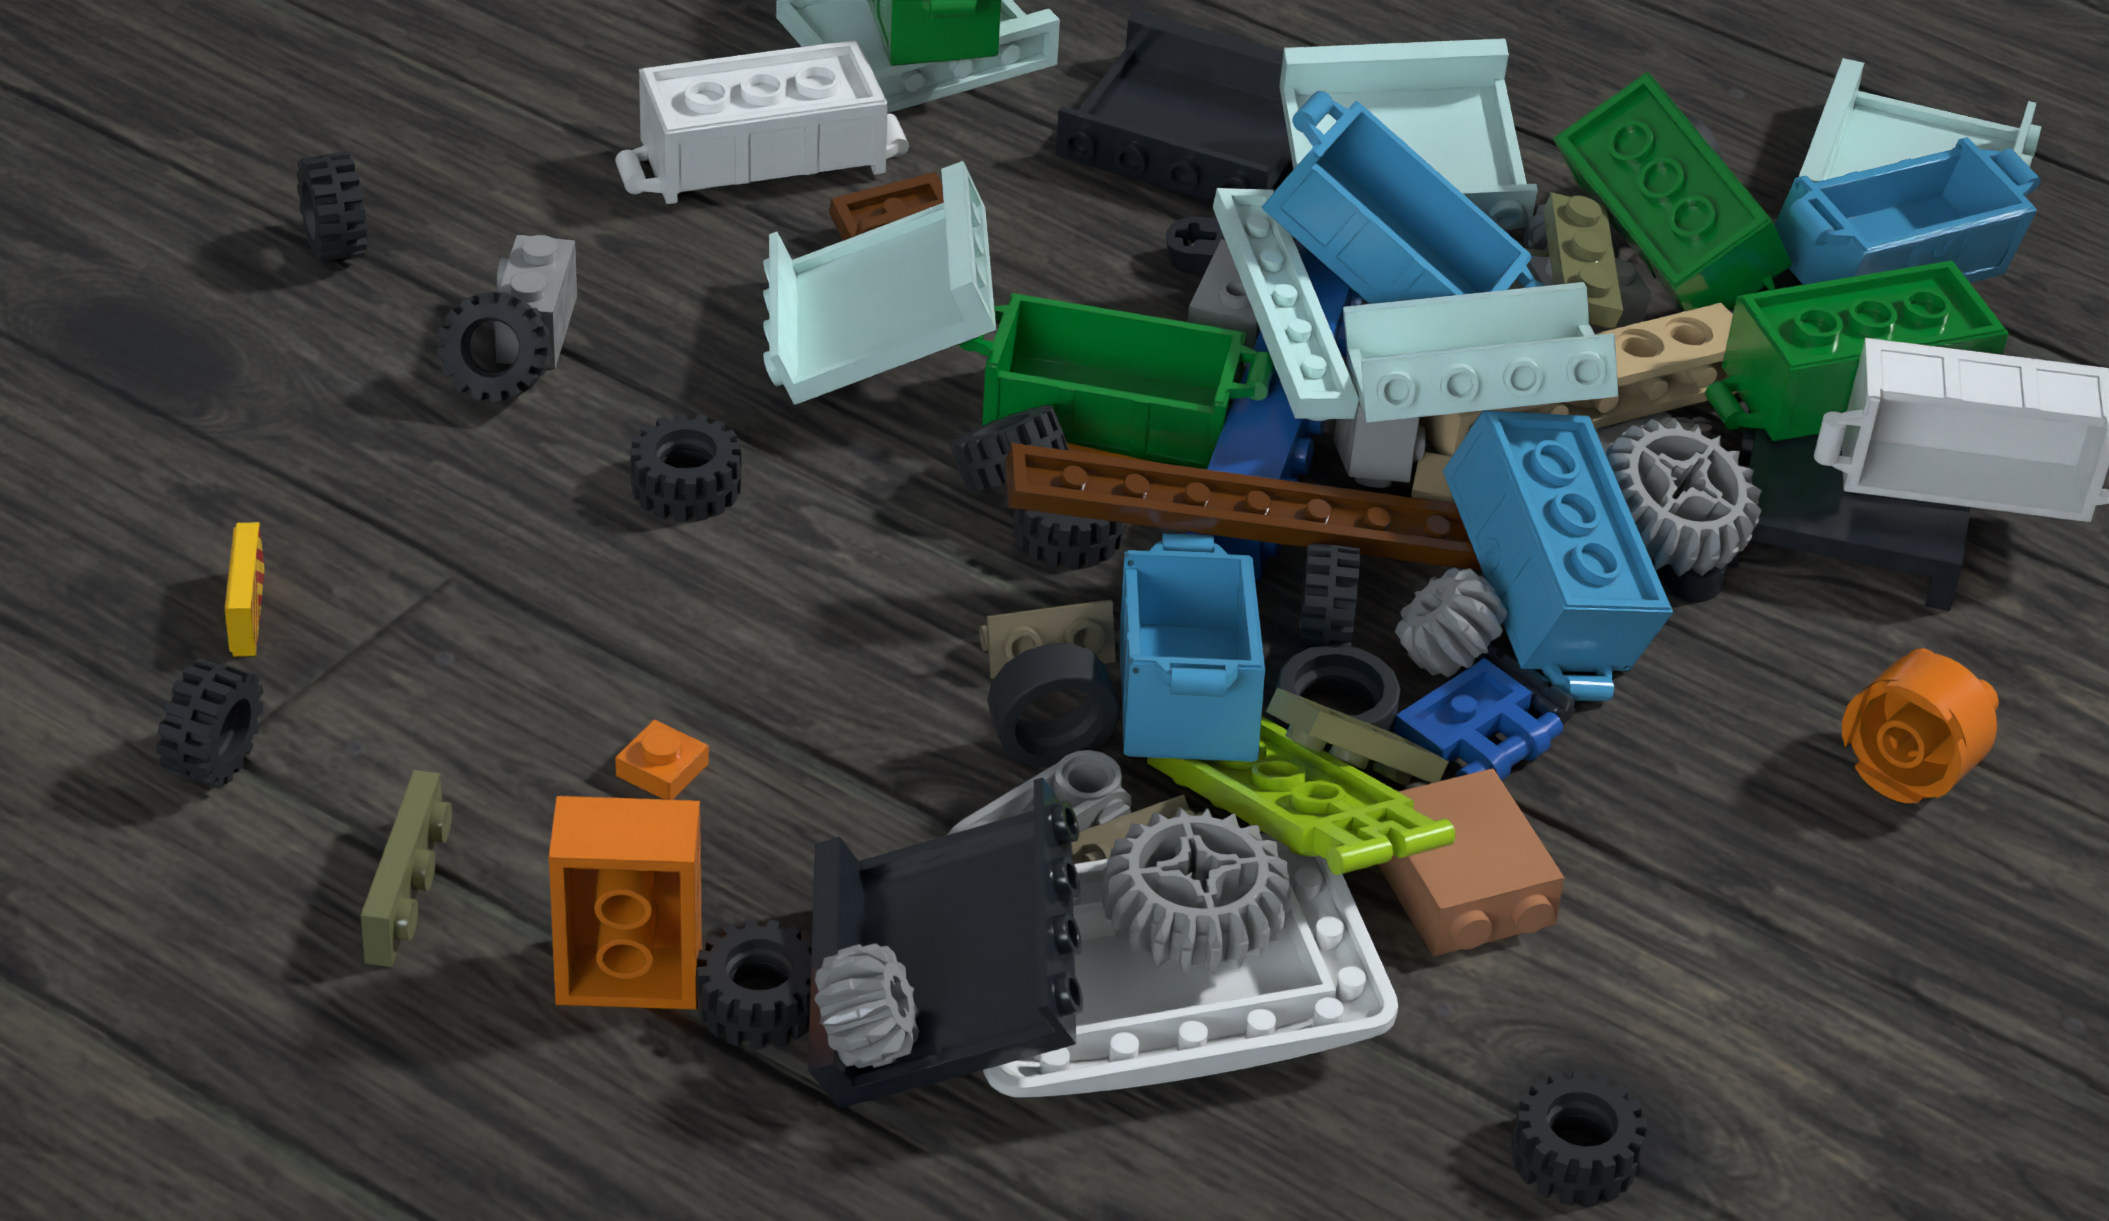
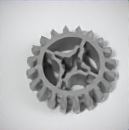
M1653 418L1641 427L1632 425L1628 431L1623 432L1621 437L1616 439L1615 443L1612 442L1609 445L1605 454L1649 557L1653 561L1655 571L1666 564H1670L1679 577L1691 568L1703 576L1713 567L1722 569L1725 564L1732 561L1739 551L1744 550L1752 538L1751 533L1758 524L1759 515L1762 511L1757 506L1761 490L1751 484L1754 470L1738 466L1740 451L1727 452L1720 446L1721 435L1714 439H1709L1701 435L1699 424L1689 430H1684L1675 418L1664 426ZM1677 494L1680 495L1678 499H1674Z
M1179 806L1175 816L1171 819L1153 812L1147 826L1131 823L1125 838L1115 839L1114 848L1111 850L1110 858L1107 860V867L1103 869L1102 889H1104L1103 908L1105 909V918L1112 920L1115 938L1129 939L1133 955L1152 952L1157 968L1170 960L1180 963L1184 975L1192 965H1204L1214 975L1216 969L1223 961L1240 969L1244 959L1247 958V954L1262 957L1265 947L1269 945V941L1278 940L1279 932L1283 929L1285 913L1289 912L1291 891L1288 890L1290 874L1287 870V861L1280 859L1277 851V842L1262 840L1259 825L1240 828L1235 813L1221 820L1213 818L1208 807L1201 816H1189Z

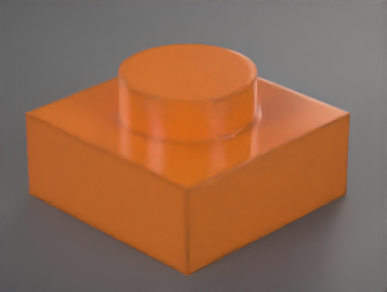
M654 719L615 757L616 776L664 800H673L709 764V745Z

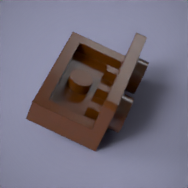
M936 172L831 198L829 214L844 241L944 203L943 185Z

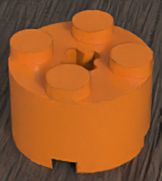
M1917 648L1892 663L1850 701L1842 719V738L1845 747L1851 743L1859 760L1854 766L1861 778L1877 792L1902 803H1918L1923 798L1936 797L1937 799L1947 794L1990 752L1996 738L1997 718L1995 711L1998 708L1999 699L1992 685L1978 679L1971 671L1957 661L1935 654L1925 648Z

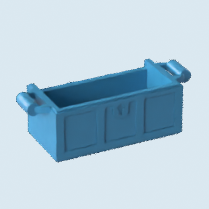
M1317 91L1294 114L1292 119L1294 127L1299 132L1304 133L1313 148L1261 208L1369 304L1507 290L1515 279L1524 288L1544 286L1543 283L1535 280L1526 267L1533 256L1360 102L1355 101L1349 108H1346L1333 101L1328 93ZM1327 114H1330L1336 120V123L1324 135L1316 126Z
M1968 137L1959 139L1952 150L1914 159L1909 158L1897 163L1860 172L1855 171L1835 178L1813 182L1808 176L1797 177L1774 225L1793 264L1789 269L1803 285L1951 260L1966 279L1972 283L2003 275L2007 271L2037 212V209L2026 196L2038 188L2041 178L2013 149L2007 148L2002 152L1980 150Z
M1483 410L1443 469V473L1485 579L1495 589L1494 593L1500 598L1501 604L1508 612L1503 624L1521 669H1541L1553 685L1558 686L1571 695L1574 701H1610L1614 693L1612 671H1630L1673 614V610L1589 416ZM1562 672H1596L1597 676L1563 675Z
M1162 533V540L1156 543L1150 551L1128 550V552H1124L1119 630L1124 755L1131 757L1248 762L1258 760L1265 665L1253 558L1250 555H1227L1219 545L1214 543V535Z

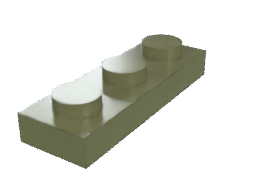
M1551 192L1543 209L1553 283L1554 285L1584 282L1587 287L1589 324L1615 329L1623 313V306L1606 205L1596 203L1594 200L1584 196L1569 197Z
M1278 687L1266 710L1267 713L1290 725L1285 735L1289 739L1322 753L1326 743L1332 744L1329 751L1330 754L1364 770L1369 760H1374L1375 763L1372 770L1408 786L1412 776L1430 783L1439 782L1449 762L1404 737Z
M413 770L361 913L365 964L393 967L401 941H411L414 936L418 918V902L416 899L419 890L429 891L435 871L434 848L436 842L445 843L451 828L452 805L450 802H442L440 773Z

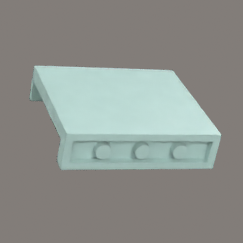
M776 0V18L802 47L858 40L888 103L887 113L1057 65L1060 19L1050 9L1026 15L1013 0H1001L998 56L890 66L868 0Z
M1506 39L1284 48L1279 87L1293 169L1313 148L1304 133L1299 132L1294 127L1292 122L1293 116L1315 92L1323 91L1328 93L1333 101L1346 108H1349L1355 101L1360 102L1503 230L1526 228V226H1529L1530 217L1533 216L1538 189L1537 184H1527L1504 80L1509 57ZM1327 114L1316 128L1325 135L1336 123V120L1330 114Z
M1843 58L1799 177L1808 176L1813 182H1818L1855 171L1860 172L1897 163L1909 158L1914 159L1952 150V148H1955L1958 140L1968 137L1980 150L2002 152L2007 148H2011L2030 167L2042 126L2031 124L2036 103L2028 101L2021 127L2015 128L1858 91L1864 63Z
M963 161L941 169L944 203L792 260L778 232L769 234V258L763 261L764 270L769 281V288L763 291L770 319L765 320L763 325L770 345V351L764 352L763 356L772 382L775 386L784 384L794 405L996 330L986 210Z
M1584 282L1343 307L1347 364L1366 423L1619 397L1614 333L1594 334L1589 325L1587 287Z

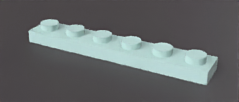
M1217 188L1213 210L1294 417L1313 421L1354 419L1359 397L1293 237L1261 208L1274 191L1265 189Z

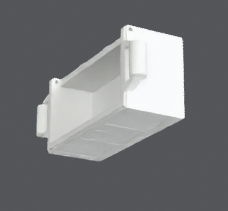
M858 40L639 69L640 133L643 146L634 150L621 151L616 156L615 162L624 186L629 193L639 194L643 191L662 193L666 204L677 203V193L732 184L739 185L754 181L803 174L809 175L870 165L874 175L886 173V159L906 154L909 149V143L895 115L887 113L888 103ZM640 161H649L655 178H645Z
M1865 338L1847 412H1828L1824 414L1814 459L1822 465L1833 466L1843 471L1844 491L2091 522L2096 505L2109 504V489H2102L2109 467V368Z

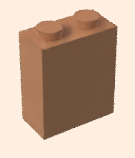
M1493 768L1399 791V793L1414 800V810L1434 821L1444 818L1448 819L1455 829V842L1450 846L1405 858H1398L1393 855L1389 862L1378 864L1379 869L1433 957L1461 949H1472L1484 943L1523 933H1534L1543 928L1556 925L1565 877Z

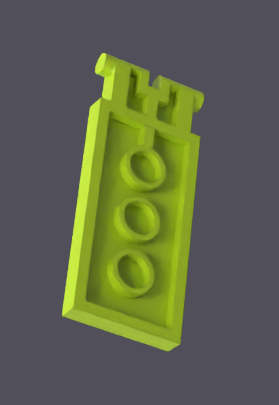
M1261 716L1258 760H1254V762L1147 757L1148 764L1172 777L1176 784L1188 787L1204 796L1217 808L1225 809L1232 814L1235 813L1237 817L1249 823V826L1259 825L1260 832H1264L1288 846L1292 853L1301 856L1323 857L1327 860L1329 869L1335 875L1389 862L1393 855L1398 858H1405L1450 846L1455 842V829L1448 819L1444 818L1434 821L1414 810V800L1324 750L1320 753L1285 736L1286 729Z

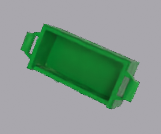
M868 0L890 66L995 57L999 55L1001 0Z
M1648 71L1553 138L1575 182L1581 189L1584 188L1596 203L1606 205L1610 224L1616 231H1619L1643 261L1650 274L1659 281L1682 312L1722 303L1730 311L1735 307L1737 296L1756 293L1763 287L1768 291L1775 290L1776 286L1773 278L1793 265L1772 219Z
M1952 260L1740 295L1736 298L1722 362V368L1728 375V378L1710 384L1705 390V397L1724 425L1730 430L1741 426L1764 428L1773 441L1819 434L1824 414L1828 412H1847L1865 338L2003 355L2009 333ZM1737 391L1751 413L1746 414L1732 392Z
M1011 293L1007 305L994 306L995 320L1000 321L994 341L983 340L984 335L959 344L966 351H976L988 357L985 365L982 426L1016 412L1020 413L1026 409L1034 407L1036 409L1040 406L1052 405L1061 425L1066 443L1163 464L1199 469L1208 468L1233 400L1235 398L1247 397L1253 400H1262L1267 397L1275 369L1270 353L1257 352L1246 347L1247 333L1242 331ZM1244 363H1250L1251 366L1246 383L1242 384L1240 382L1243 376Z

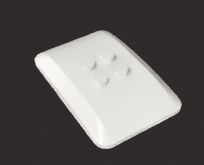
M1260 834L1262 840L1277 842V851L1280 859L1287 861V870L1290 874L1288 890L1291 891L1289 912L1285 913L1283 929L1279 932L1278 940L1269 941V945L1265 947L1262 957L1247 954V958L1244 959L1240 969L1223 961L1216 969L1214 975L1204 965H1192L1184 975L1180 963L1170 960L1157 968L1152 952L1133 955L1129 939L1115 938L1112 920L1105 918L1102 877L1103 869L1107 867L1108 859L1079 863L1074 865L1078 872L1081 891L1079 897L1073 898V914L1081 935L1082 951L1079 955H1075L1074 958L1075 976L1083 996V1010L1081 1013L1076 1014V1045L983 1070L991 1087L1002 1094L1018 1098L1108 1091L1235 1071L1309 1055L1384 1034L1394 1025L1398 1012L1397 996L1343 875L1333 874L1328 867L1327 860L1321 856L1310 857L1294 854L1289 850L1288 846L1268 834Z

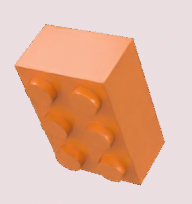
M556 796L549 850L556 1005L696 1010L697 957L700 950H702L700 801Z

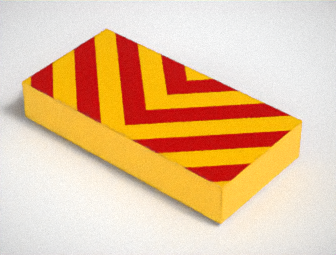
M259 522L237 523L236 527L233 528L225 602L229 650L233 652V657L256 656L264 580V561Z

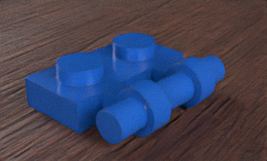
M1484 658L1398 713L1395 718L1393 733L1449 761L1448 763L1458 757L1468 765L1458 770L1455 777L1493 768L1501 781L1509 777L1513 765L1522 759L1532 761L1548 751L1551 746V740L1562 734L1563 724L1560 718L1552 712H1547L1538 719L1528 714L1532 692ZM1499 731L1507 739L1495 745L1487 738Z

